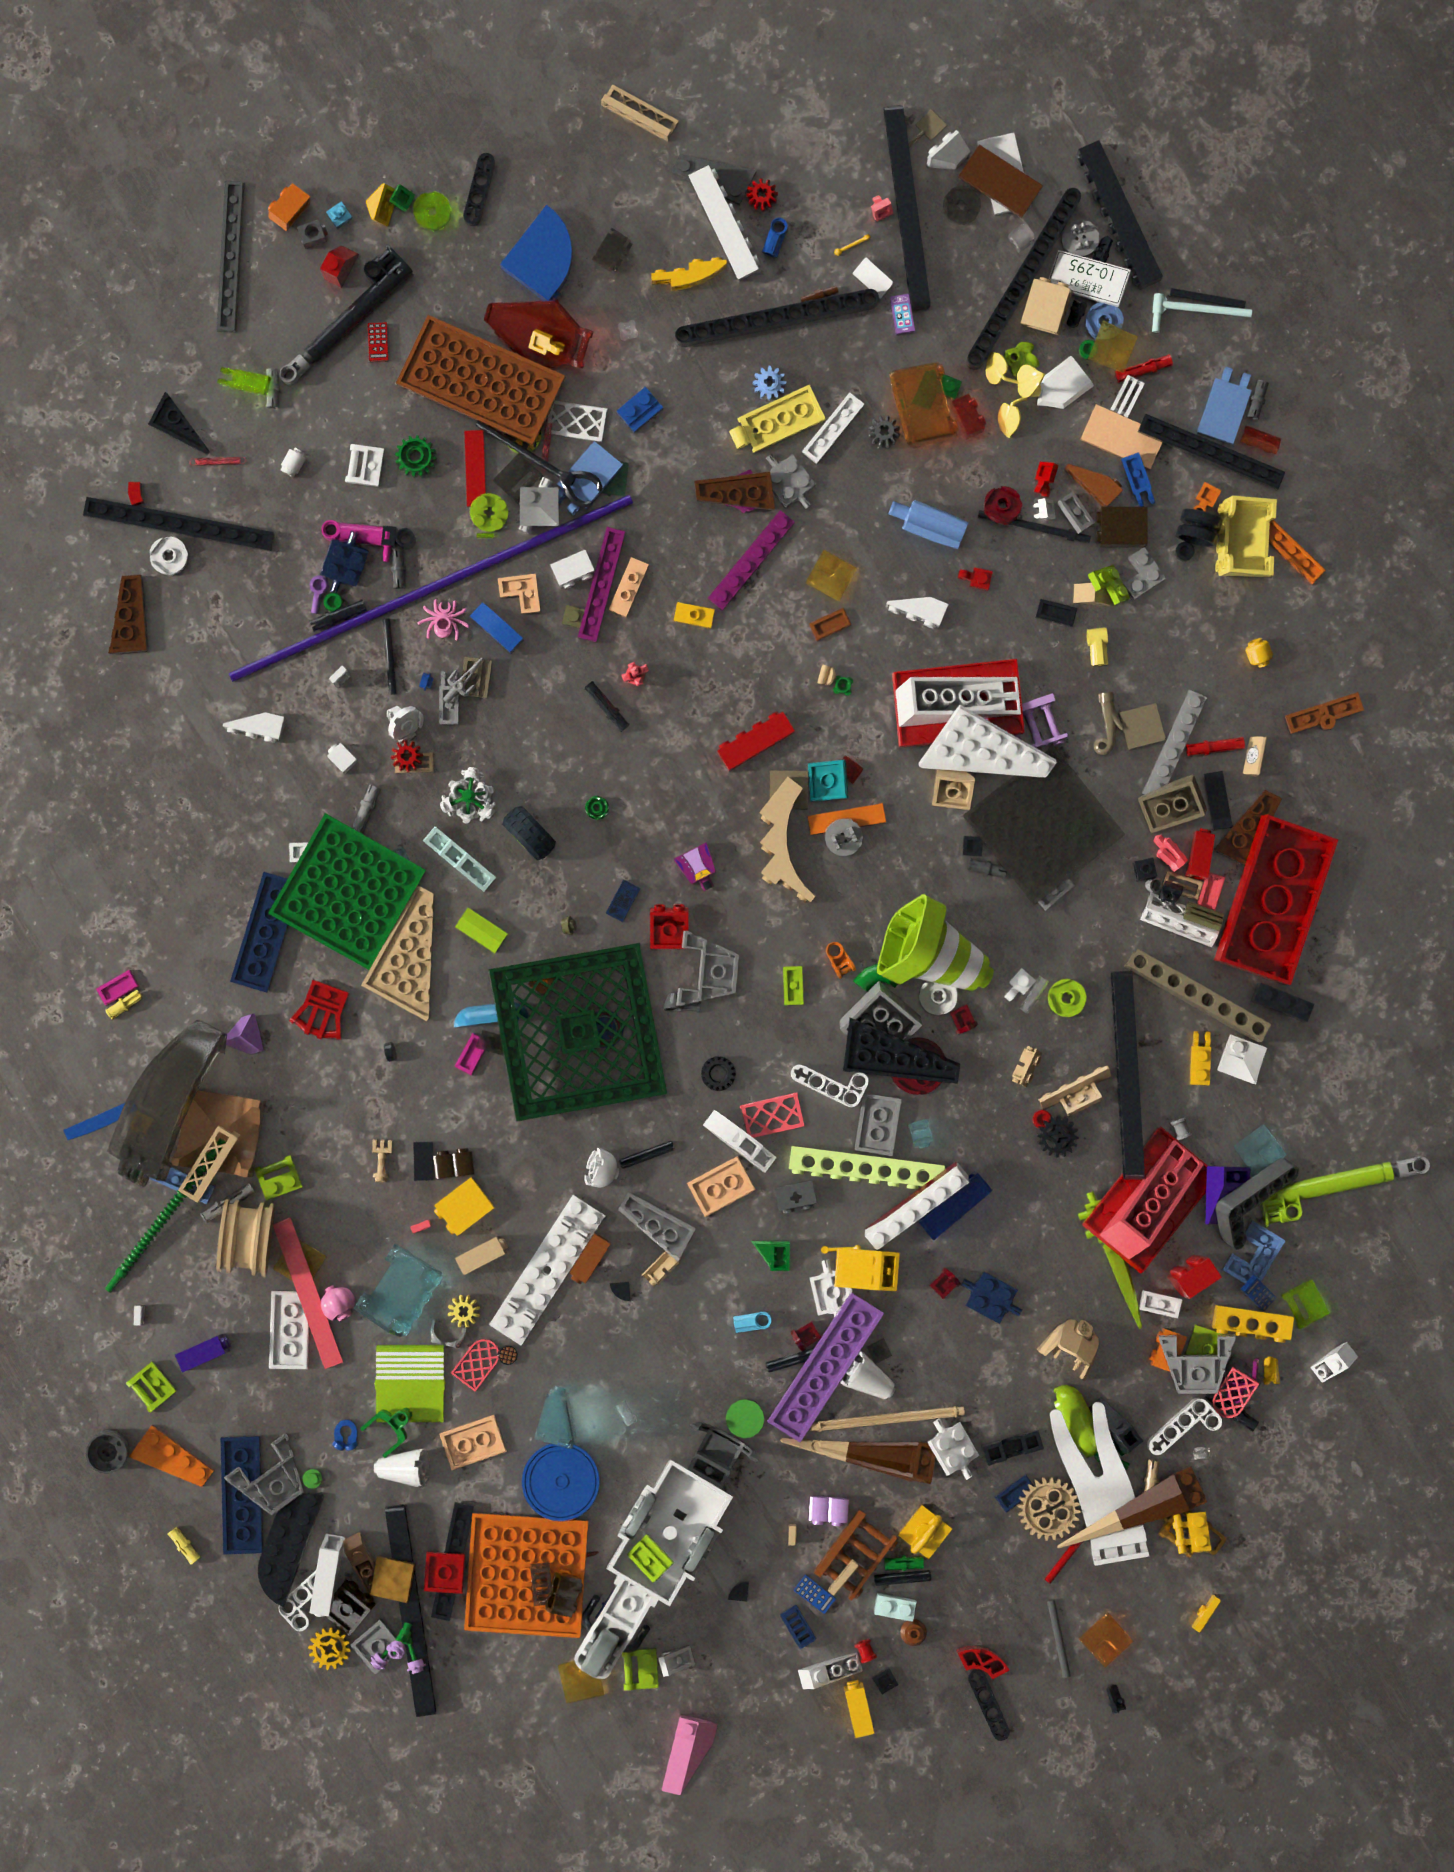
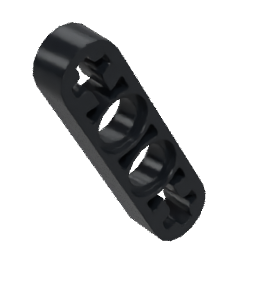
M490 153L481 154L477 160L463 215L465 223L469 226L479 224L495 168V160ZM486 158H489L491 164H487L485 172L483 171L484 164L482 161H485ZM485 176L487 178L486 184H477V178ZM474 194H480L482 196V201L480 203H474L472 201V196ZM472 207L476 208L475 216L477 217V219L473 218V220L470 221L467 215L472 214Z
M972 1669L968 1673V1681L992 1735L998 1741L1006 1740L1010 1731L987 1678L982 1670ZM973 1674L982 1675L979 1678L982 1685L986 1683L987 1686H982L975 1690L978 1684L975 1680H971L974 1677ZM983 1690L990 1693V1698L987 1701H982L979 1698V1694ZM991 1708H995L998 1711V1716L994 1719H990L987 1716V1712ZM1002 1719V1722H999L1002 1729H1006L1004 1735L995 1734L998 1729L995 1724L991 1726V1723H996Z

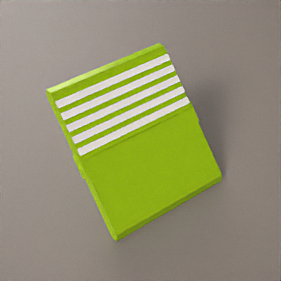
M444 1345L376 1346V1378L374 1383L376 1390V1414L385 1409L394 1415L400 1409L408 1408L410 1409L408 1412H412L409 1422H444V1390L446 1385L444 1378ZM381 1418L376 1419V1422H386Z

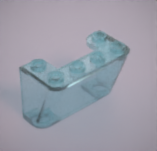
M395 1243L385 1258L386 1261L391 1263L372 1295L363 1293L353 1309L386 1332L402 1337L410 1332L411 1325L421 1315V1309L431 1299L433 1290L441 1283L443 1277L440 1270Z

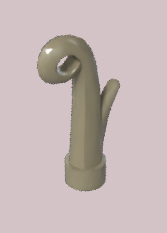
M1113 692L1098 694L1108 738H1099L1095 741L1094 750L1099 755H1106L1114 748L1116 725L1120 730L1124 729L1115 710ZM1100 743H1106V748L1100 749Z

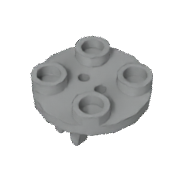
M1076 219L1069 222L1061 235L1062 245L1067 253L1082 257L1092 254L1099 243L1097 228L1091 222L1084 219Z
M842 818L835 820L826 828L825 841L829 850L834 854L848 856L858 851L862 845L863 834L859 825L851 818Z

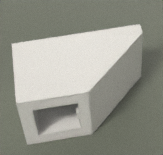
M1345 1342L1334 1348L1310 1368L1323 1383L1349 1368L1358 1356L1351 1346Z

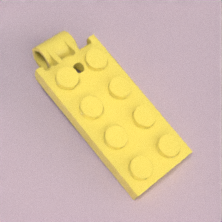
M807 385L739 417L737 420L742 425L730 430L729 433L737 449L751 444L753 453H756L825 421L826 418L810 385ZM757 429L758 433H754L753 430Z

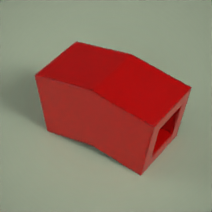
M128 482V495L131 505L138 506L144 504L141 482Z

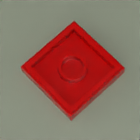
M427 1551L424 1591L463 1594L466 1554Z

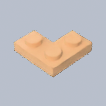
M536 574L498 578L500 598L519 596L522 615L541 612Z

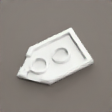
M1072 356L1068 357L1044 376L1040 384L1041 393L1038 396L1037 406L1064 409L1094 386Z

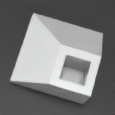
M957 130L954 133L949 132L942 139L943 143L939 146L935 145L930 149L926 166L934 169H957L970 157L971 151Z

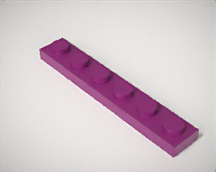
M780 510L708 597V600L723 611L795 522Z
M610 527L606 528L578 634L580 639L597 642L625 531Z

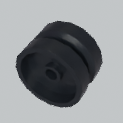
M1183 509L1180 520L1184 524L1178 526L1176 537L1194 545L1216 547L1219 536L1215 532L1220 531L1223 519L1201 510Z

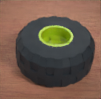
M523 806L515 807L504 817L502 825L535 860H543L555 848L556 841Z

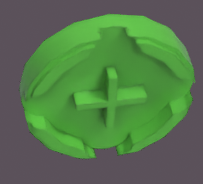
M748 1399L738 1400L728 1409L726 1423L730 1432L737 1437L750 1438L758 1434L762 1429L764 1414L761 1407L754 1401Z

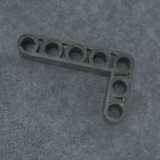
M1280 1158L1220 1199L1216 1205V1214L1221 1239L1234 1249H1241L1247 1240L1243 1215L1293 1182L1299 1175V1168L1285 1158Z

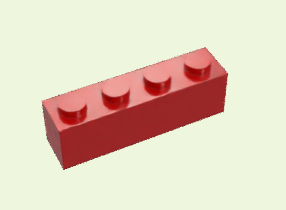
M776 711L768 716V721L764 723L759 721L752 726L751 731L747 733L742 731L735 736L736 740L731 743L726 741L719 745L720 749L717 750V753L729 772L795 733L784 712L778 713Z

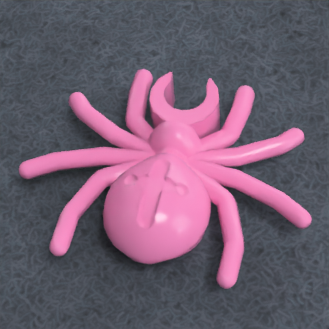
M437 599L434 600V611L436 613L423 606L426 612L435 616L418 622V625L434 620L427 629V639L430 638V631L433 625L436 635L441 638H446L451 634L453 625L456 641L459 639V631L455 622L469 628L466 622L454 618L466 612V608H464L462 611L453 614L456 609V600L453 601L452 611L449 602L446 610L442 609V602L437 607Z

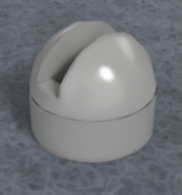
M1156 877L1149 878L1145 882V887L1149 892L1158 893L1162 889V881Z

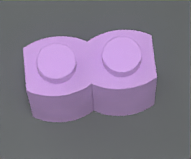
M810 1496L809 1520L815 1525H824V1522H832V1526H843V1523H847L849 1498Z

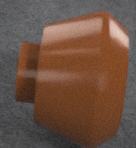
M913 1619V1622L906 1621L902 1625L900 1635L906 1644L917 1646L925 1640L927 1630L921 1621Z

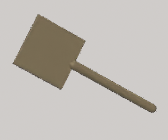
M932 109L915 124L921 132L908 143L909 148L923 135L931 141L947 126Z

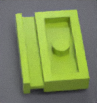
M648 1534L627 1553V1556L653 1583L675 1563Z

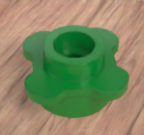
M840 675L836 676V685L833 688V692L849 696L852 693L851 684H853V679L851 677H841Z

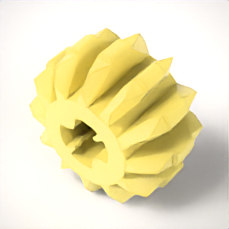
M459 1295L460 1303L454 1298L452 1301L456 1306H448L449 1309L454 1310V1312H449L448 1316L455 1315L451 1322L454 1323L458 1319V1327L462 1326L463 1321L465 1327H469L468 1320L473 1324L476 1323L472 1316L480 1317L479 1313L474 1312L479 1310L480 1306H473L477 1302L476 1299L471 1303L469 1302L470 1295H467L466 1301H464L463 1295ZM461 1306H463V1308L468 1307V1316H465V1314L462 1316L460 1314Z

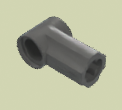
M1233 1354L1225 1367V1373L1228 1374L1231 1368L1235 1367L1252 1378L1253 1369ZM1235 1372V1373H1236V1377L1242 1376V1375L1238 1374L1237 1372ZM1259 1373L1257 1375V1382H1259L1258 1387L1260 1386L1264 1378V1376H1262Z

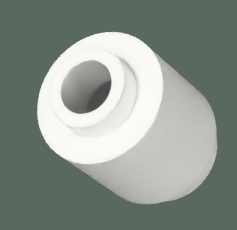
M294 448V450L289 449L281 464V471L294 477L295 474L299 473L306 460L304 457L305 453L297 448Z

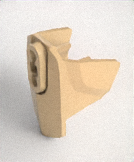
M1068 1319L1065 1323L1057 1326L1037 1350L1044 1356H1047L1053 1350L1052 1353L1055 1359L1062 1350L1075 1356L1076 1364L1073 1370L1075 1371L1084 1363L1085 1368L1080 1378L1085 1381L1096 1359L1099 1339L1093 1331L1092 1325L1088 1322L1080 1320L1078 1323L1076 1320Z

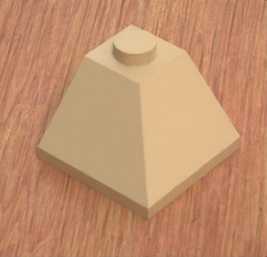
M936 769L932 806L970 810L975 778L966 771Z

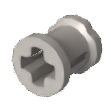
M1186 1117L1170 1122L1176 1132L1177 1140L1193 1135L1188 1129Z

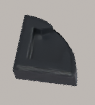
M629 1282L610 1283V1288L616 1297L624 1301H631Z
M749 1581L741 1582L734 1586L728 1595V1600L747 1602Z

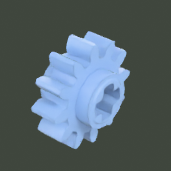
M769 366L768 371L761 368V375L755 373V378L758 380L753 381V385L758 387L755 388L754 392H761V399L765 395H767L768 401L771 400L772 395L778 399V392L784 393V389L781 386H786V381L781 380L785 375H778L779 368L772 371L771 366ZM768 380H772L773 384L771 385V387H767V384L764 383H767Z

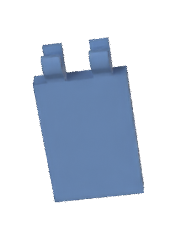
M1225 367L1221 380L1217 378L1214 380L1197 433L1233 445L1252 391L1247 389L1251 375L1243 373L1238 386L1229 383L1233 369Z
M594 441L568 472H590L600 479L604 490L624 466ZM576 478L571 486L573 493L585 502H594L601 493L597 490V486L587 479ZM559 481L557 485L560 487L558 490V503L560 504L566 497L562 483ZM573 503L567 507L568 512L573 516L581 508Z

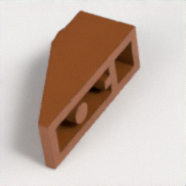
M1068 464L1064 469L1101 506H1109L1123 491L1122 485L1115 478L1112 480L1109 476Z

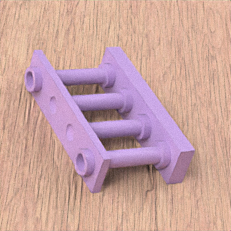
M1053 693L1022 704L1023 716L1027 719L1035 742L1031 746L1035 748L1052 743L1054 746L1065 743L1064 739L1068 737L1067 733L1060 735L1051 710L1052 703L1055 702ZM1040 707L1041 710H1044L1053 738L1044 741L1041 739L1033 716L1034 709Z

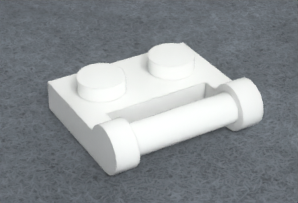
M351 444L349 471L345 482L379 487L384 448ZM359 452H363L361 476L355 477Z

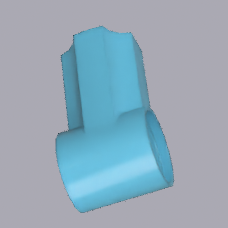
M766 1311L733 1316L736 1333L766 1329L772 1323V1316ZM760 1315L768 1317L769 1322L767 1325L759 1324L758 1317Z

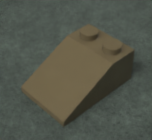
M1194 774L1175 780L1138 798L1151 833L1203 817L1207 812L1206 804Z

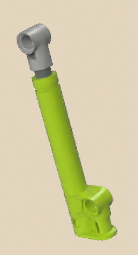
M1414 1157L1396 1161V1164L1392 1165L1390 1162H1386L1381 1165L1376 1164L1292 1182L1260 1204L1264 1225L1267 1228L1271 1223L1299 1220L1302 1216L1300 1200L1380 1184L1385 1181H1394L1396 1176L1403 1178L1424 1174L1430 1168L1429 1160L1425 1157ZM1418 1160L1424 1163V1167L1420 1171L1415 1167ZM1290 1207H1294L1297 1211L1296 1216L1293 1218L1288 1215Z

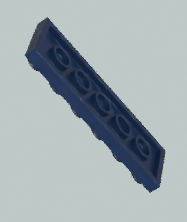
M263 872L230 982L268 993L288 928V924L273 917L268 912L286 883L287 878Z
M260 1436L221 1437L223 1555L262 1553V1508L224 1479L226 1475L237 1467L242 1469L250 1483L261 1476Z

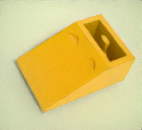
M837 1248L834 1287L897 1291L900 1253Z

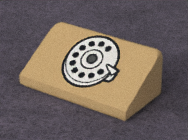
M1250 737L1243 774L1255 777L1260 775L1267 741L1266 737Z

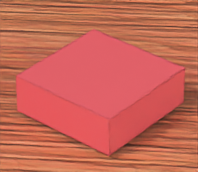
M429 1219L410 1228L412 1233L415 1234L430 1228L432 1224Z

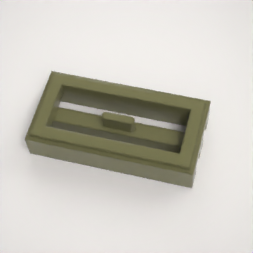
M1188 901L1183 919L1220 931L1224 914Z

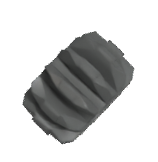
M879 416V422L873 419L872 424L874 426H869L868 430L872 431L868 434V437L874 438L872 444L879 442V448H882L883 443H885L886 448H889V441L895 445L896 440L894 438L900 437V434L897 433L900 430V426H894L896 424L895 419L889 422L890 416L886 417V421H883L882 416ZM882 428L883 430L885 428L888 430L886 436L885 433L884 436L880 434Z

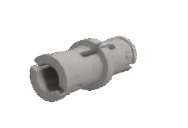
M271 368L266 369V408L272 407V401L273 409L279 408L278 391H280V386H278V369L273 368V377Z

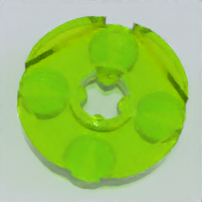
M439 192L423 193L414 202L413 214L419 226L426 230L437 231L449 222L451 207L448 199ZM429 207H436V214L429 215L427 209Z

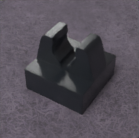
M1165 880L1158 898L1161 899V902L1168 901L1172 903V906H1175L1183 892V886Z

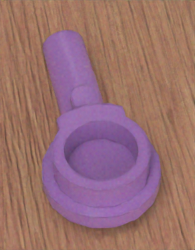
M315 576L310 581V589L314 593L311 613L319 614L321 595L329 588L328 580L323 576Z

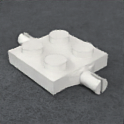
M828 1259L826 1260L827 1268L825 1260L821 1261L824 1272L809 1278L818 1315L828 1313L834 1314L835 1317L852 1292V1288L834 1287L836 1271L831 1270Z
M940 1418L935 1420L933 1423L939 1432L933 1439L928 1441V1444L945 1474L950 1475L957 1470H961L966 1480L971 1478L973 1475L968 1465L979 1454L962 1424L958 1422L951 1427L945 1428Z

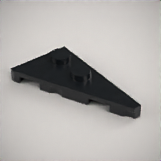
M165 392L148 425L208 456L210 451L168 393Z

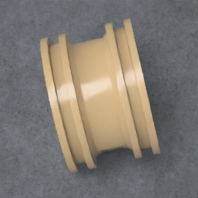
M225 1199L218 1240L217 1272L226 1269V1273H231L232 1268L239 1267L250 1269L252 1276H256L258 1272L261 1273L262 1277H266L273 1233L274 1204L265 1207V1203H260L257 1209L244 1208L240 1206V1200L230 1203V1199Z

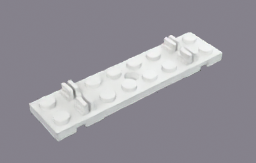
M572 1195L489 1325L522 1346L605 1215L575 1195ZM549 1266L551 1268V1272L549 1274H546L544 1272V1267Z

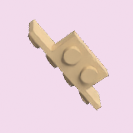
M1099 1067L1093 1073L1081 1076L1075 1082L1065 1084L1053 1093H1046L1039 1099L1042 1109L1045 1110L1060 1102L1068 1117L1102 1101L1103 1098L1095 1084L1111 1077L1109 1067Z

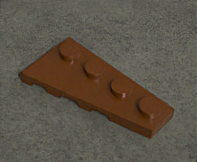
M770 472L694 481L697 501L775 510Z
M141 574L121 577L109 654L148 651Z
M1264 790L1214 848V851L1245 866L1261 815L1274 816L1282 798Z

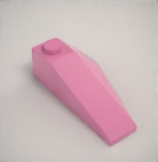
M680 1714L662 1791L677 1795L682 1794L712 1746L718 1723Z

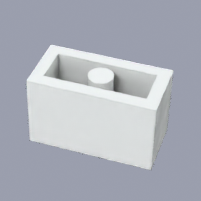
M586 550L550 564L560 588L568 589L574 586L578 580L586 581L593 577L592 574L595 573Z

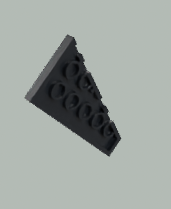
M849 1017L843 1071L958 1084L960 1063Z

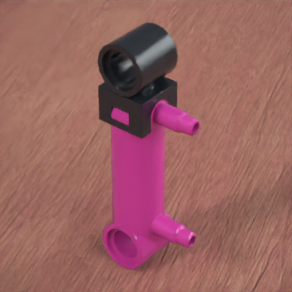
M334 520L324 522L321 528L323 536L330 542L332 538L348 541L351 530L354 533L355 531L358 532L355 543L384 547V562L389 561L391 548L396 549L397 544L400 548L409 550L416 543L415 535L408 528L398 530L397 527L383 525V527L342 523ZM336 527L337 531L334 535H328V528ZM403 535L411 536L408 543L401 542Z

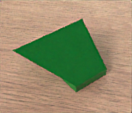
M751 1241L770 1267V1271L790 1270V1241Z

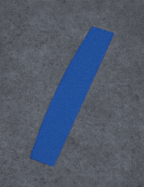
M130 1100L63 1131L67 1140L77 1138L112 1124L136 1111L137 1108L134 1101Z

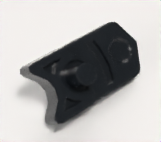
M1109 236L1103 237L1098 247L1095 248L1092 259L1096 261L1101 260L1106 263L1113 239Z
M1076 300L1073 301L1066 323L1069 327H1077L1082 316L1085 315L1088 304L1084 301L1081 303Z
M1114 1684L1109 1685L1106 1691L1112 1713L1117 1714L1121 1710H1126L1125 1700L1121 1698L1118 1686Z

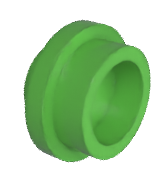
M309 1469L303 1475V1483L308 1488H317L322 1482V1475L316 1469Z

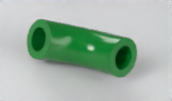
M878 964L866 967L853 980L856 985L866 992L878 981L887 983L894 988L898 985L877 973Z

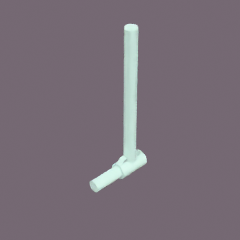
M1155 293L1152 311L1154 314L1152 332H1160L1161 314L1166 309L1251 317L1252 309L1167 301L1164 294Z

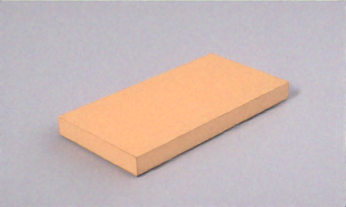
M1097 404L1080 439L1120 458L1139 452L1143 465L1147 470L1151 469L1162 444L1160 441L1138 433L1140 423Z

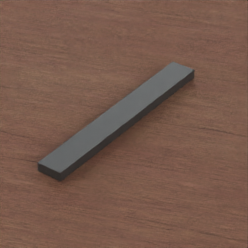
M225 181L217 332L236 333L244 181Z

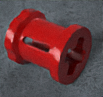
M870 1638L854 1645L862 1658L860 1660L861 1663L877 1658V1654H874L870 1645Z

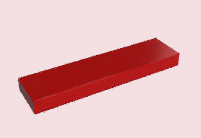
M483 430L464 431L467 507H470L478 496L486 493Z

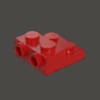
M656 904L654 908H650V949H686L682 948L683 931H689V908H685L683 904H675L673 908H666L664 904Z

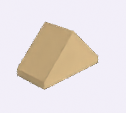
M1092 583L1074 584L1073 604L1112 605V599L1106 588L1096 592Z

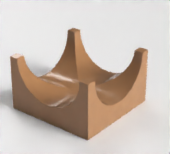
M183 1088V1121L176 1152L171 1159V1165L192 1168L216 1128L220 1125L231 1133L233 1131L240 1134V1137L218 1172L242 1177H253L266 1101ZM220 1131L216 1136L217 1141L222 1138L227 1142L229 1139L228 1136Z

